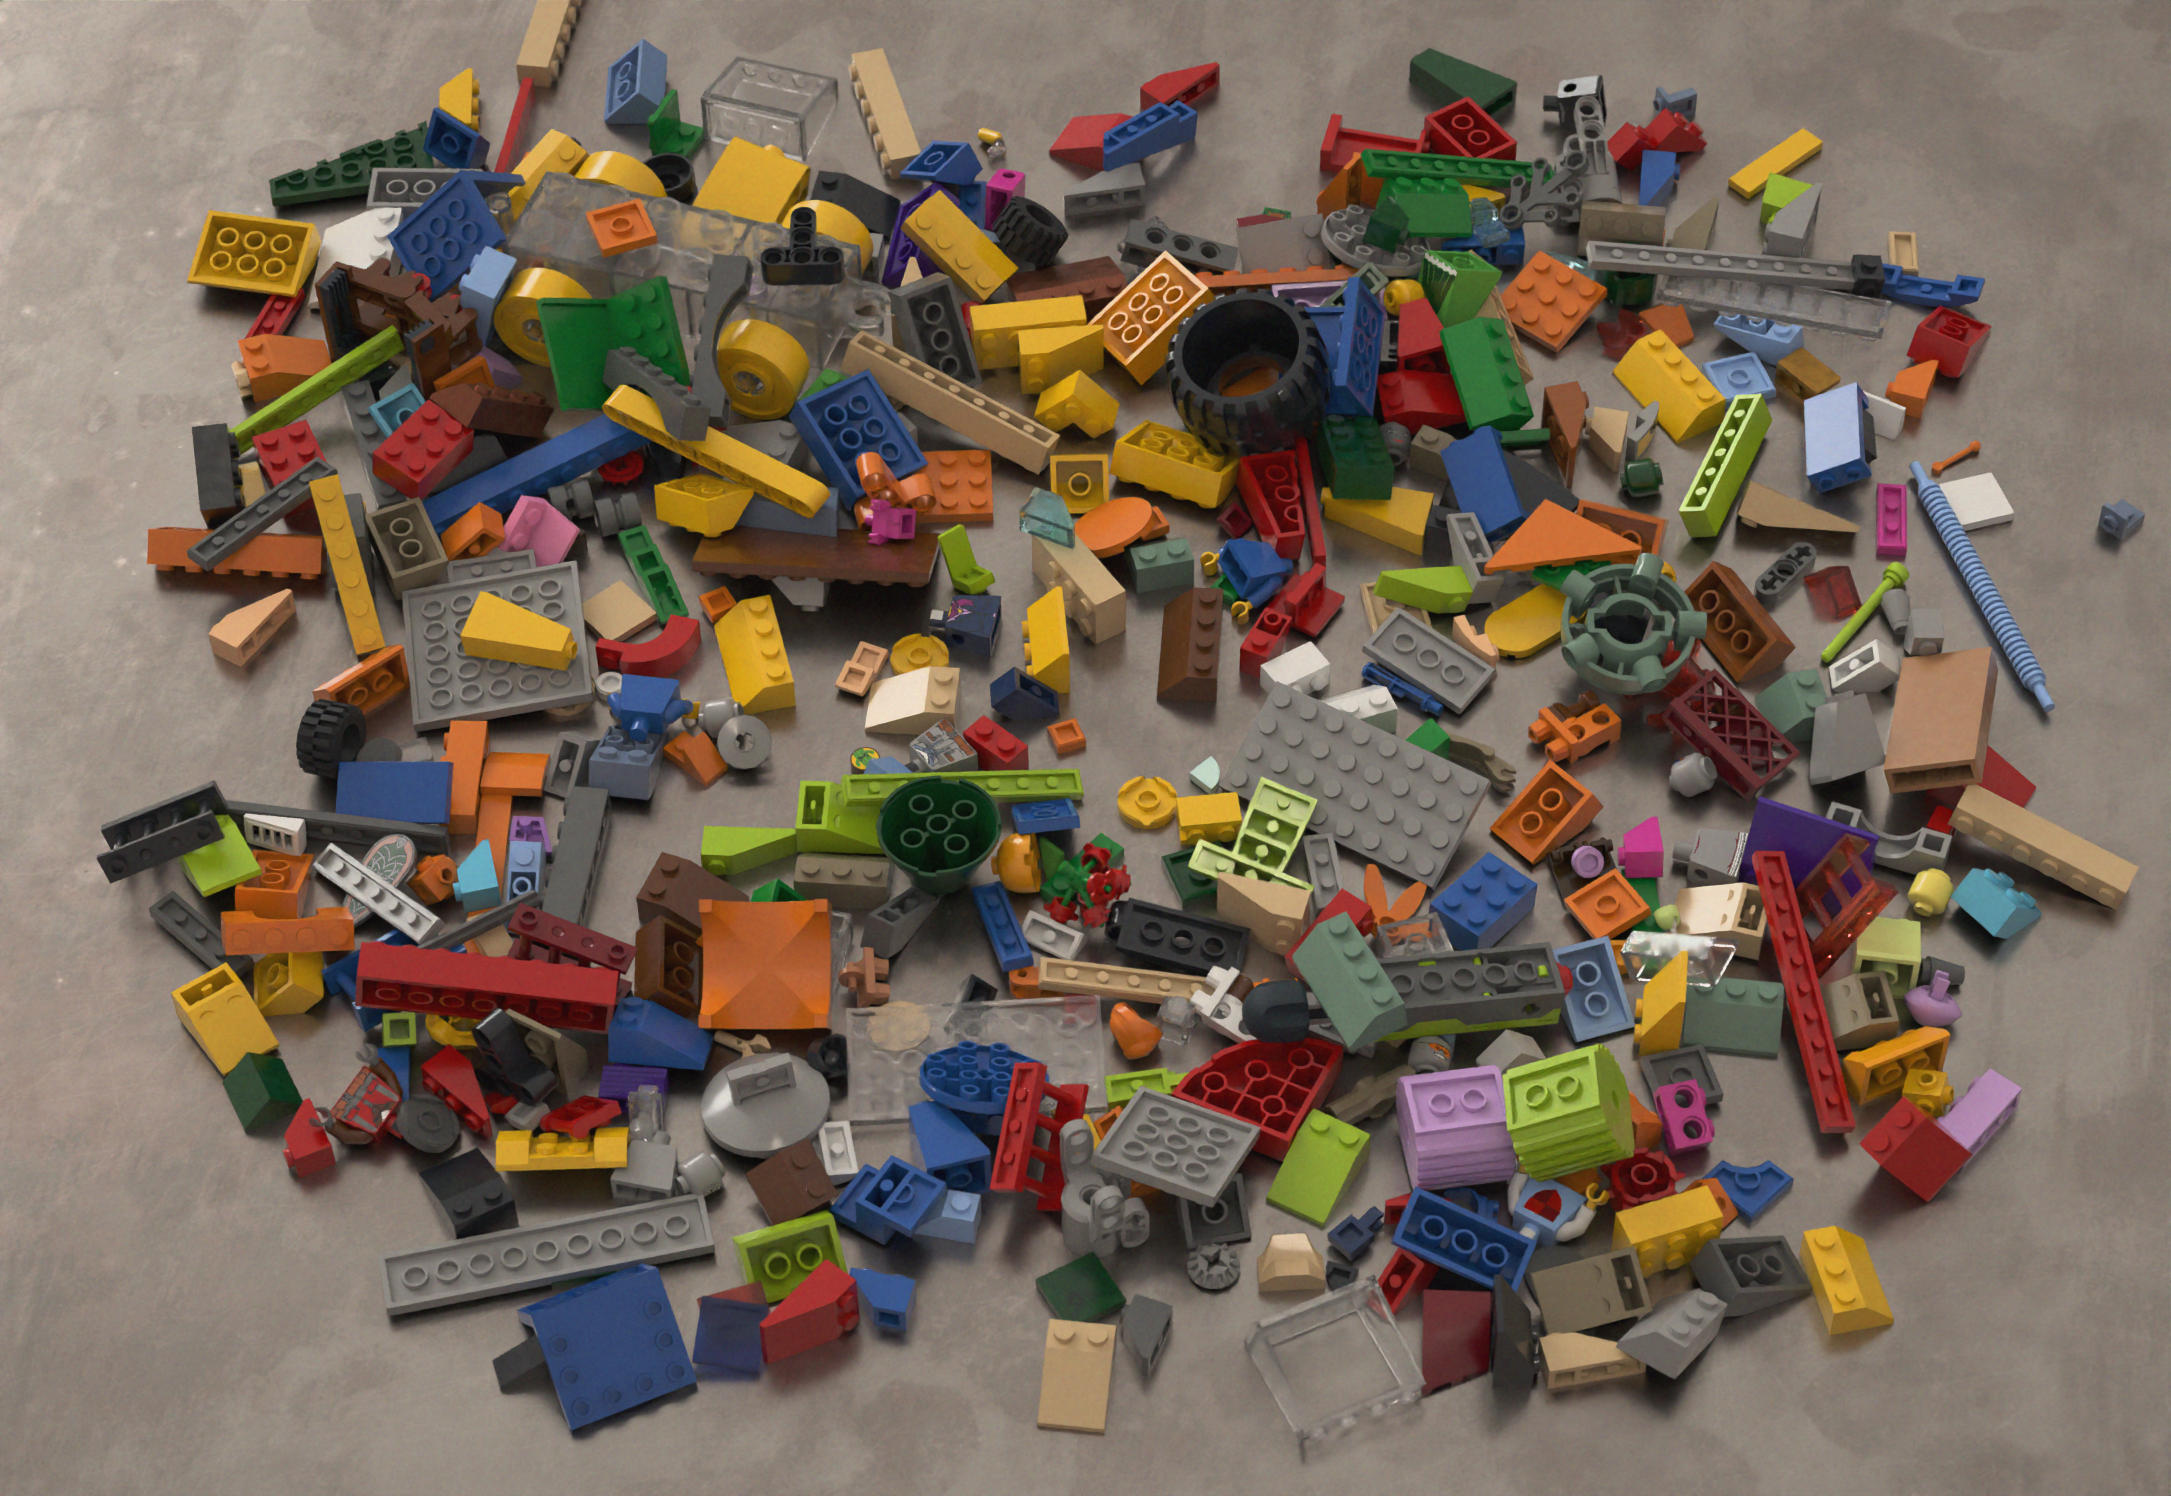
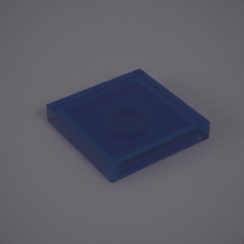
M702 1296L692 1363L758 1373L762 1352L759 1324L767 1317L769 1305Z

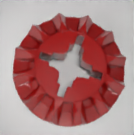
M631 451L598 468V475L602 476L604 482L611 481L613 486L619 482L626 486L628 481L637 482L638 475L643 474V459L637 452ZM625 463V468L617 472L616 469H619Z

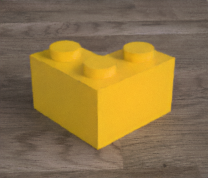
M1079 370L1041 392L1034 417L1055 433L1074 422L1095 439L1114 427L1120 403Z

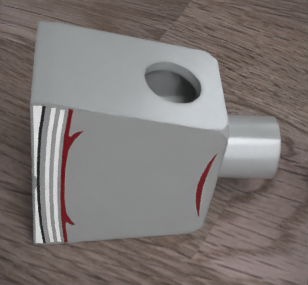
M1701 828L1697 832L1694 844L1676 840L1672 858L1689 862L1687 873L1689 881L1703 886L1734 884L1739 879L1741 861L1749 833Z

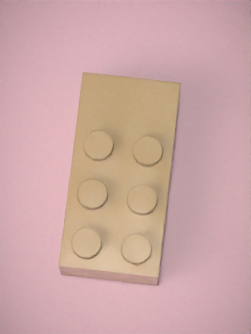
M1061 517L1031 531L1032 570L1046 586L1048 592L1055 587L1062 586L1065 613L1069 618L1072 617L1078 623L1082 634L1089 636L1097 645L1125 631V589Z

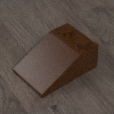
M665 852L660 854L636 897L639 921L649 923L659 915H662L699 936L702 935L699 899L749 902L750 899L743 892L691 860Z

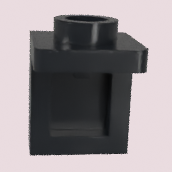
M1853 254L1851 260L1854 276L1852 297L1878 299L1885 282L1881 256Z

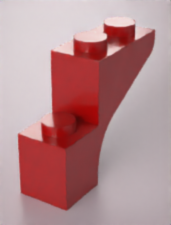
M1665 108L1645 129L1640 125L1635 127L1626 122L1607 141V146L1615 161L1632 171L1642 162L1643 150L1664 152L1700 151L1707 145V142L1702 137L1704 132L1694 121L1689 123L1681 113L1676 112L1674 114Z

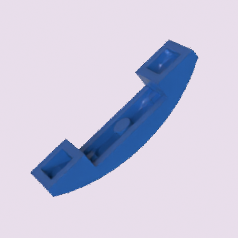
M1882 263L1885 282L1881 292L1890 297L1913 304L1939 307L1940 305L1954 307L1971 304L1979 300L1985 284V278L1958 274L1955 282L1903 275V266Z

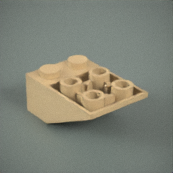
M1734 883L1679 889L1675 905H1677L1680 913V923L1676 927V931L1681 943L1750 959H1759L1768 925L1759 886L1748 883ZM1667 931L1666 939L1673 941L1670 931Z

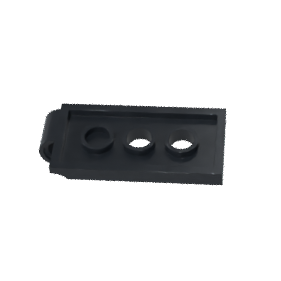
M1129 898L1128 901H1115L1111 904L1110 909L1112 911L1109 912V920L1106 922L1104 934L1110 941L1117 943L1116 950L1125 954L1126 957L1207 977L1213 966L1227 971L1234 967L1241 971L1250 928ZM1184 937L1190 941V944L1181 945L1176 942L1175 938ZM1215 945L1221 952L1212 953L1206 949V946Z

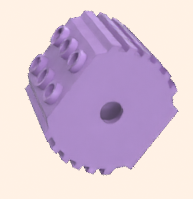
M1496 1065L1399 1077L1397 1080L1398 1084L1396 1085V1115L1401 1144L1413 1190L1415 1186L1425 1191L1512 1179L1515 1173L1514 1158L1516 1153L1513 1148L1512 1138L1507 1131L1504 1088L1500 1068H1497Z

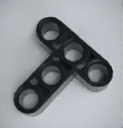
M798 207L791 212L789 247H770L761 253L762 279L766 284L772 286L834 285L844 280L843 251L835 246H817L816 213L812 208Z
M495 1008L472 1028V1035L484 1059L474 1068V1073L478 1082L483 1087L506 1097L514 1095L513 1098L516 1101L534 1107L558 1086L557 1078L549 1068L530 1059L513 1020L505 1011Z

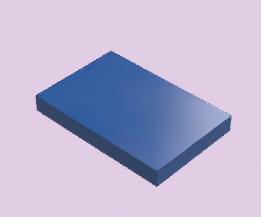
M1069 798L1018 803L1010 806L1011 817L1018 834L1080 828V817Z

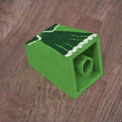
M1426 250L1418 283L1422 286L1425 298H1427L1442 326L1447 328L1474 319L1501 278L1502 271L1471 252Z

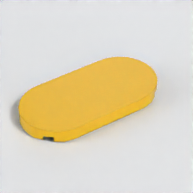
M1541 584L1493 612L1485 622L1484 634H1487L1491 644L1497 646L1500 656L1507 657V654L1515 655V658L1530 656L1561 637L1560 622L1567 596L1549 586ZM1587 610L1579 619L1572 616L1569 623L1582 624L1585 621Z

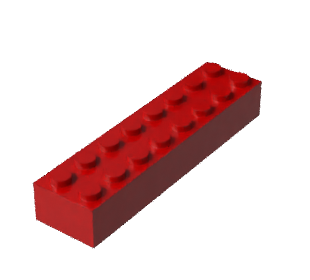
M380 941L361 942L356 977L355 1006L482 1020L495 1008H500L505 1012L511 1009L548 1028L608 1034V1028L614 1014L619 971H613L606 967H579L573 963L552 964L539 959L525 961L517 960L510 956L490 957L483 956L477 952L455 953L443 948L429 950L420 949L414 945L394 946Z

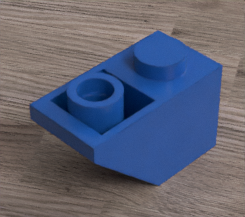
M851 1267L849 1275L857 1281L858 1302L873 1324L907 1331L917 1298L915 1280L903 1275L893 1276L878 1273L868 1268L857 1269Z

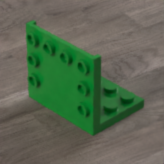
M667 276L655 277L607 299L543 297L536 300L561 411H603L602 405L614 392L602 382L608 349L619 350L621 346L636 349V353L648 358L649 362L654 366L662 368V372L674 377L678 384L690 386V372ZM645 389L641 391L643 394L648 393Z

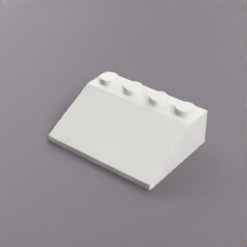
M402 207L373 208L325 229L309 299V309L320 308L315 283L336 261L366 269L375 260L387 258L391 263L390 277L393 278L399 275L401 260L387 236L405 220ZM357 299L359 307L366 303L360 299Z

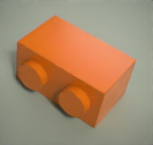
M481 502L477 503L441 534L442 547L449 561L486 556L505 540L502 514Z

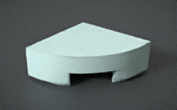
M1212 756L1189 773V779L1209 795L1215 793L1220 780V769Z

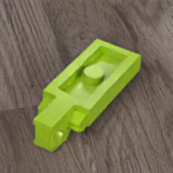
M1166 1067L1105 1076L1104 1087L1108 1109H1114L1117 1106L1126 1107L1140 1086L1171 1096V1093L1189 1072L1175 1074V1071H1168Z

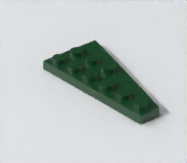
M427 121L419 123L417 129L407 133L404 129L395 132V137L385 141L377 139L339 153L340 158L328 162L326 159L318 161L316 162L317 166L305 171L297 169L270 179L269 184L273 206L369 193L373 168H434L432 156L423 151L428 131Z

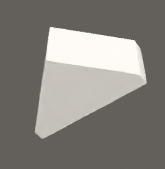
M1506 1029L1476 1058V1064L1478 1067L1496 1065L1497 1068H1500L1502 1076L1507 1074L1509 1069L1546 1059L1533 1037Z

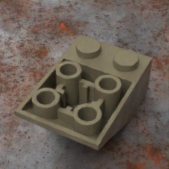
M1884 970L1852 974L1820 987L1836 1051L1873 1047L1880 1041H1889L1897 1037L1900 1020ZM1787 1001L1788 1010H1789L1790 1017H1791V1020H1792V1024H1793V1027H1794V1023H1793V1019H1792L1790 1007H1789V1004H1788V1001Z
M1635 1246L1530 1274L1547 1335L1551 1333L1564 1334L1652 1312Z

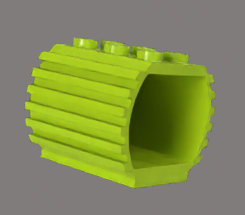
M1599 1043L1507 1070V1074L1502 1075L1507 1131L1512 1138L1516 1155H1519L1520 1163L1525 1166V1171L1527 1174L1530 1173V1177L1532 1179L1535 1178V1181H1547L1634 1156L1635 1144L1629 1091L1625 1076L1620 1071V1065L1617 1061L1615 1062L1614 1055L1610 1053L1607 1047L1605 1048V1045Z

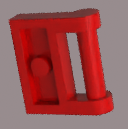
M584 1095L542 1116L540 1128L546 1133L562 1132L569 1134L572 1138L584 1139L589 1134L591 1128H600L610 1124L611 1118L622 1112L618 1101Z

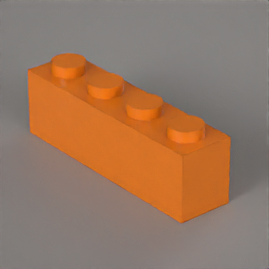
M451 721L449 733H444L443 744L446 756H441L440 762L449 761L454 763L449 824H439V826L448 827L449 834H477L481 802L480 784L490 746L487 721Z

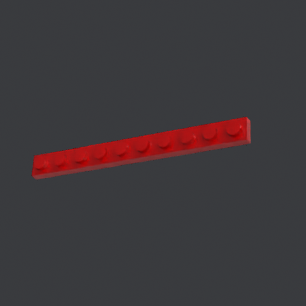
M1755 851L1751 859L1821 1133H1851L1856 1125L1785 851Z

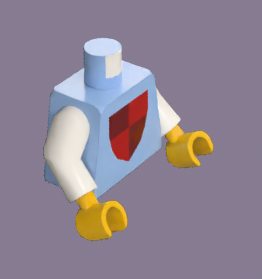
M1516 1155L1520 1165L1518 1169H1515L1508 1189V1212L1513 1216L1512 1227L1519 1234L1533 1239L1544 1246L1557 1245L1560 1241L1565 1242L1583 1235L1597 1213L1596 1206L1604 1205L1608 1202V1192L1604 1190L1599 1198L1594 1199V1193L1599 1185L1592 1183L1586 1189V1198L1552 1179L1537 1182L1535 1178L1532 1179L1529 1173L1527 1174L1525 1166L1519 1161V1155Z

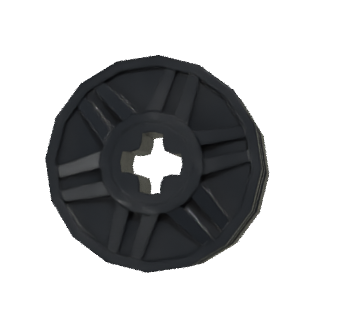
M663 153L648 158L643 164L656 174L667 196L666 208L656 225L675 226L684 223L698 196L692 163L683 155L675 153Z

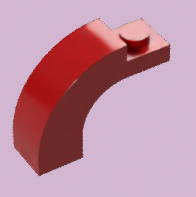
M671 614L663 632L657 638L641 644H629L599 638L595 646L598 666L621 670V675L629 674L657 678L668 676L681 669L695 654L701 641L699 620Z

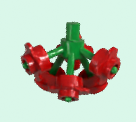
M1087 843L1083 847L1085 854L1081 857L1082 867L1074 868L1067 861L1062 862L1058 867V871L1067 877L1066 883L1069 885L1065 897L1056 896L1051 904L1045 903L1043 908L1050 912V918L1058 923L1066 924L1068 920L1077 921L1079 918L1075 913L1077 906L1070 901L1074 891L1078 892V901L1082 905L1080 912L1085 921L1083 926L1085 927L1090 924L1094 929L1097 926L1103 927L1104 922L1109 920L1106 914L1112 910L1110 908L1106 909L1109 901L1114 898L1119 900L1121 894L1123 895V893L1128 892L1131 886V875L1126 874V865H1122L1121 870L1110 868L1109 859L1112 855L1107 848L1095 847L1092 843Z

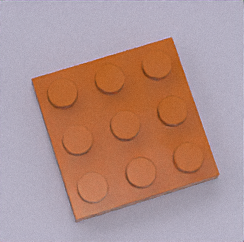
M1539 250L1500 296L1515 330L1558 353L1607 296V288Z
M991 449L922 452L928 465L915 474H926L930 477L937 503L932 510L917 516L915 523L993 521Z

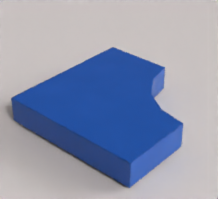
M1722 1160L1702 1178H1717L1737 1209L1738 1215L1750 1224L1793 1186L1794 1181L1791 1176L1770 1160L1759 1166L1748 1168L1733 1166Z

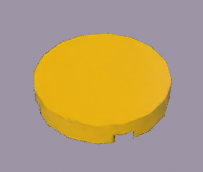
M912 634L903 637L894 644L890 655V666L895 676L929 666L949 667V650L945 643L935 636L922 637V634Z
M1145 776L1133 778L1127 781L1119 790L1117 800L1119 815L1126 823L1136 828H1159L1168 824L1175 817L1177 792L1169 782L1160 777L1153 776V779H1145Z

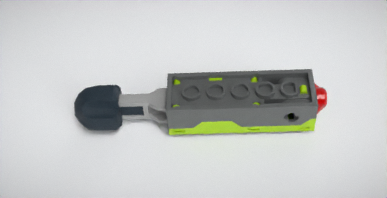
M1550 942L1377 959L1405 1003L1407 1026L1373 1042L1557 1024L1563 1000L1573 988L1571 970L1566 965L1562 966L1556 962ZM1295 979L1268 981L1259 984L1247 995L1242 1004L1244 1025L1250 1035L1262 1042L1287 1043L1303 1041L1308 1035L1309 1025L1331 1023L1313 992H1305L1304 985Z

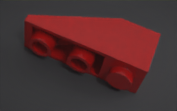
M448 1044L420 1066L423 1077L422 1086L428 1094L436 1095L444 1101V1105L448 1110L452 1108L455 1113L464 1118L472 1131H479L489 1139L493 1136L490 1116L471 1061Z

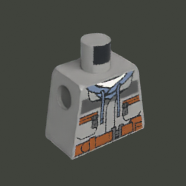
M943 718L910 743V763L904 765L913 773L978 771V757L976 751L946 718Z

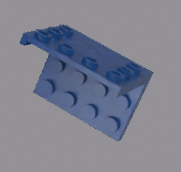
M460 170L387 236L407 272L415 270L416 273H422L429 277L432 295L428 300L431 303L449 292L461 281L464 274L468 275L471 272L470 265L476 254L481 255L485 246L496 250L507 240L490 209L515 186L523 187L526 184L521 174Z
M1348 277L1347 288L1343 290L1345 307H1303L1315 322L1329 353L1332 391L1329 403L1325 404L1326 411L1323 417H1328L1329 415H1340L1342 417L1364 415L1373 417L1386 310L1360 277ZM1279 372L1278 381L1283 377L1281 372Z
M640 1263L517 1310L521 1323L529 1325L535 1330L570 1430L697 1382L657 1267Z

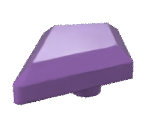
M513 816L509 842H542L546 848V855L551 857L552 847L544 817Z

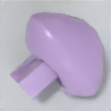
M1936 970L1930 985L1913 988L1904 996V1001L1910 1014L1922 1026L1943 1027L1955 1022L1962 1016L1956 1001L1946 992L1950 981L1947 980L1949 973Z

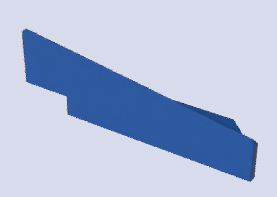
M1179 100L1170 107L1159 102L1110 129L1103 136V169L1109 172L1194 139L1196 136L1198 112Z

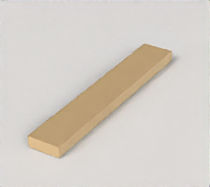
M1041 957L1039 961L1038 989L1182 1007H1190V1000L1197 990L1209 996H1212L1216 990L1206 984V977L1047 957Z

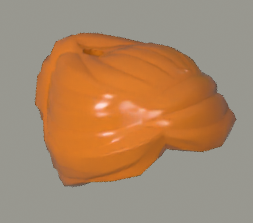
M1125 1002L1117 1003L1112 1008L1109 1026L1112 1035L1122 1048L1124 1056L1128 1060H1137L1148 1056L1160 1042L1163 1033L1153 1024L1140 1018L1136 1011Z

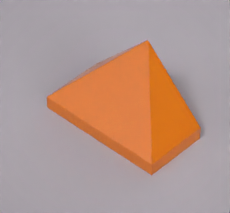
M1681 299L1661 302L1639 312V318L1653 332L1661 329L1677 347L1694 340V334Z

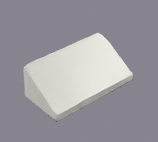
M1863 391L1869 399V408L1865 410L1874 417L1875 433L1891 440L1896 439L1903 428L1906 407Z
M1029 910L1021 927L1028 944L1064 960L1074 961L1089 938L1081 932Z

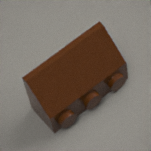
M659 915L636 932L635 947H638V951L635 955L634 997L654 1001L685 1019H697L701 1010L703 991V947L696 943L700 936L662 915Z

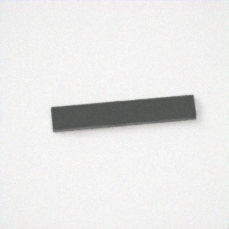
M319 457L314 458L187 550L188 558L206 571L211 570L312 496L309 481L338 474L337 469Z

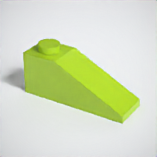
M1461 566L1381 571L1373 589L1375 596L1434 613L1464 612L1473 594V590Z
M704 826L701 863L702 868L713 875H735L798 853L796 831L792 828Z

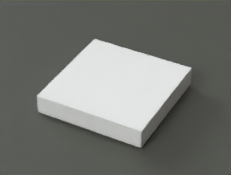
M1991 472L1939 484L1964 531L2010 521L2014 518V511Z

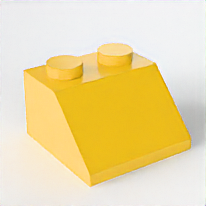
M1108 454L1050 455L1051 514L1087 513L1093 508L1109 501Z
M323 951L269 953L254 964V1003L263 1017L304 1013L323 998L324 987L321 970L324 968Z

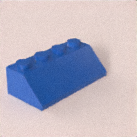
M1416 1186L1405 1206L1391 1244L1492 1290L1494 1275H1502L1515 1293L1537 1243L1533 1239Z

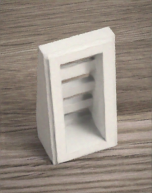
M256 814L244 815L246 843L295 856H301L307 846L305 819ZM253 825L258 826L259 834H254ZM265 829H269L270 835L265 834Z

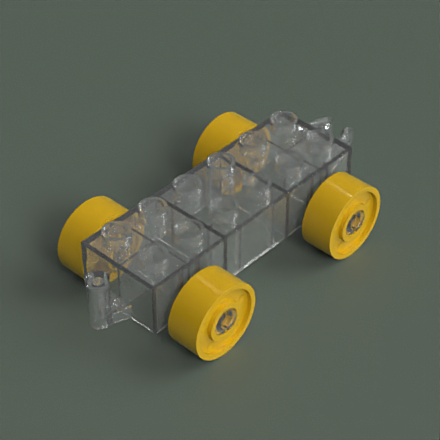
M601 151L591 154L583 161L575 176L564 172L554 173L546 171L515 224L512 202L508 193L494 192L485 199L486 204L507 238L497 249H501L502 253L517 259L514 278L495 308L493 316L494 325L503 342L512 351L537 365L551 367L536 300L543 297L607 299L655 277L667 276L681 336L700 340L699 320L701 317H704L705 313L703 295L709 289L710 281H708L707 272L709 264H713L714 254L748 256L754 267L750 294L736 307L722 331L718 345L717 362L722 384L732 400L731 409L750 418L771 420L780 418L791 410L809 376L810 367L823 370L839 339L854 338L861 330L874 337L884 335V318L882 315L877 314L875 316L863 317L857 315L855 310H859L866 305H875L887 315L894 314L888 295L890 290L873 282L862 281V275L872 258L874 248L869 231L851 212L830 202L820 200L803 201L789 210L781 225L774 222L763 223L734 216L724 210H709L680 203L673 198H669L666 196L661 181L650 168L629 155L614 151ZM640 198L657 234L658 243L603 258L588 226L585 213ZM809 207L815 211L818 233L817 246H835L843 251L845 278L842 282L834 285L772 286L763 281L760 255L765 249L770 247H789L790 216L794 209Z

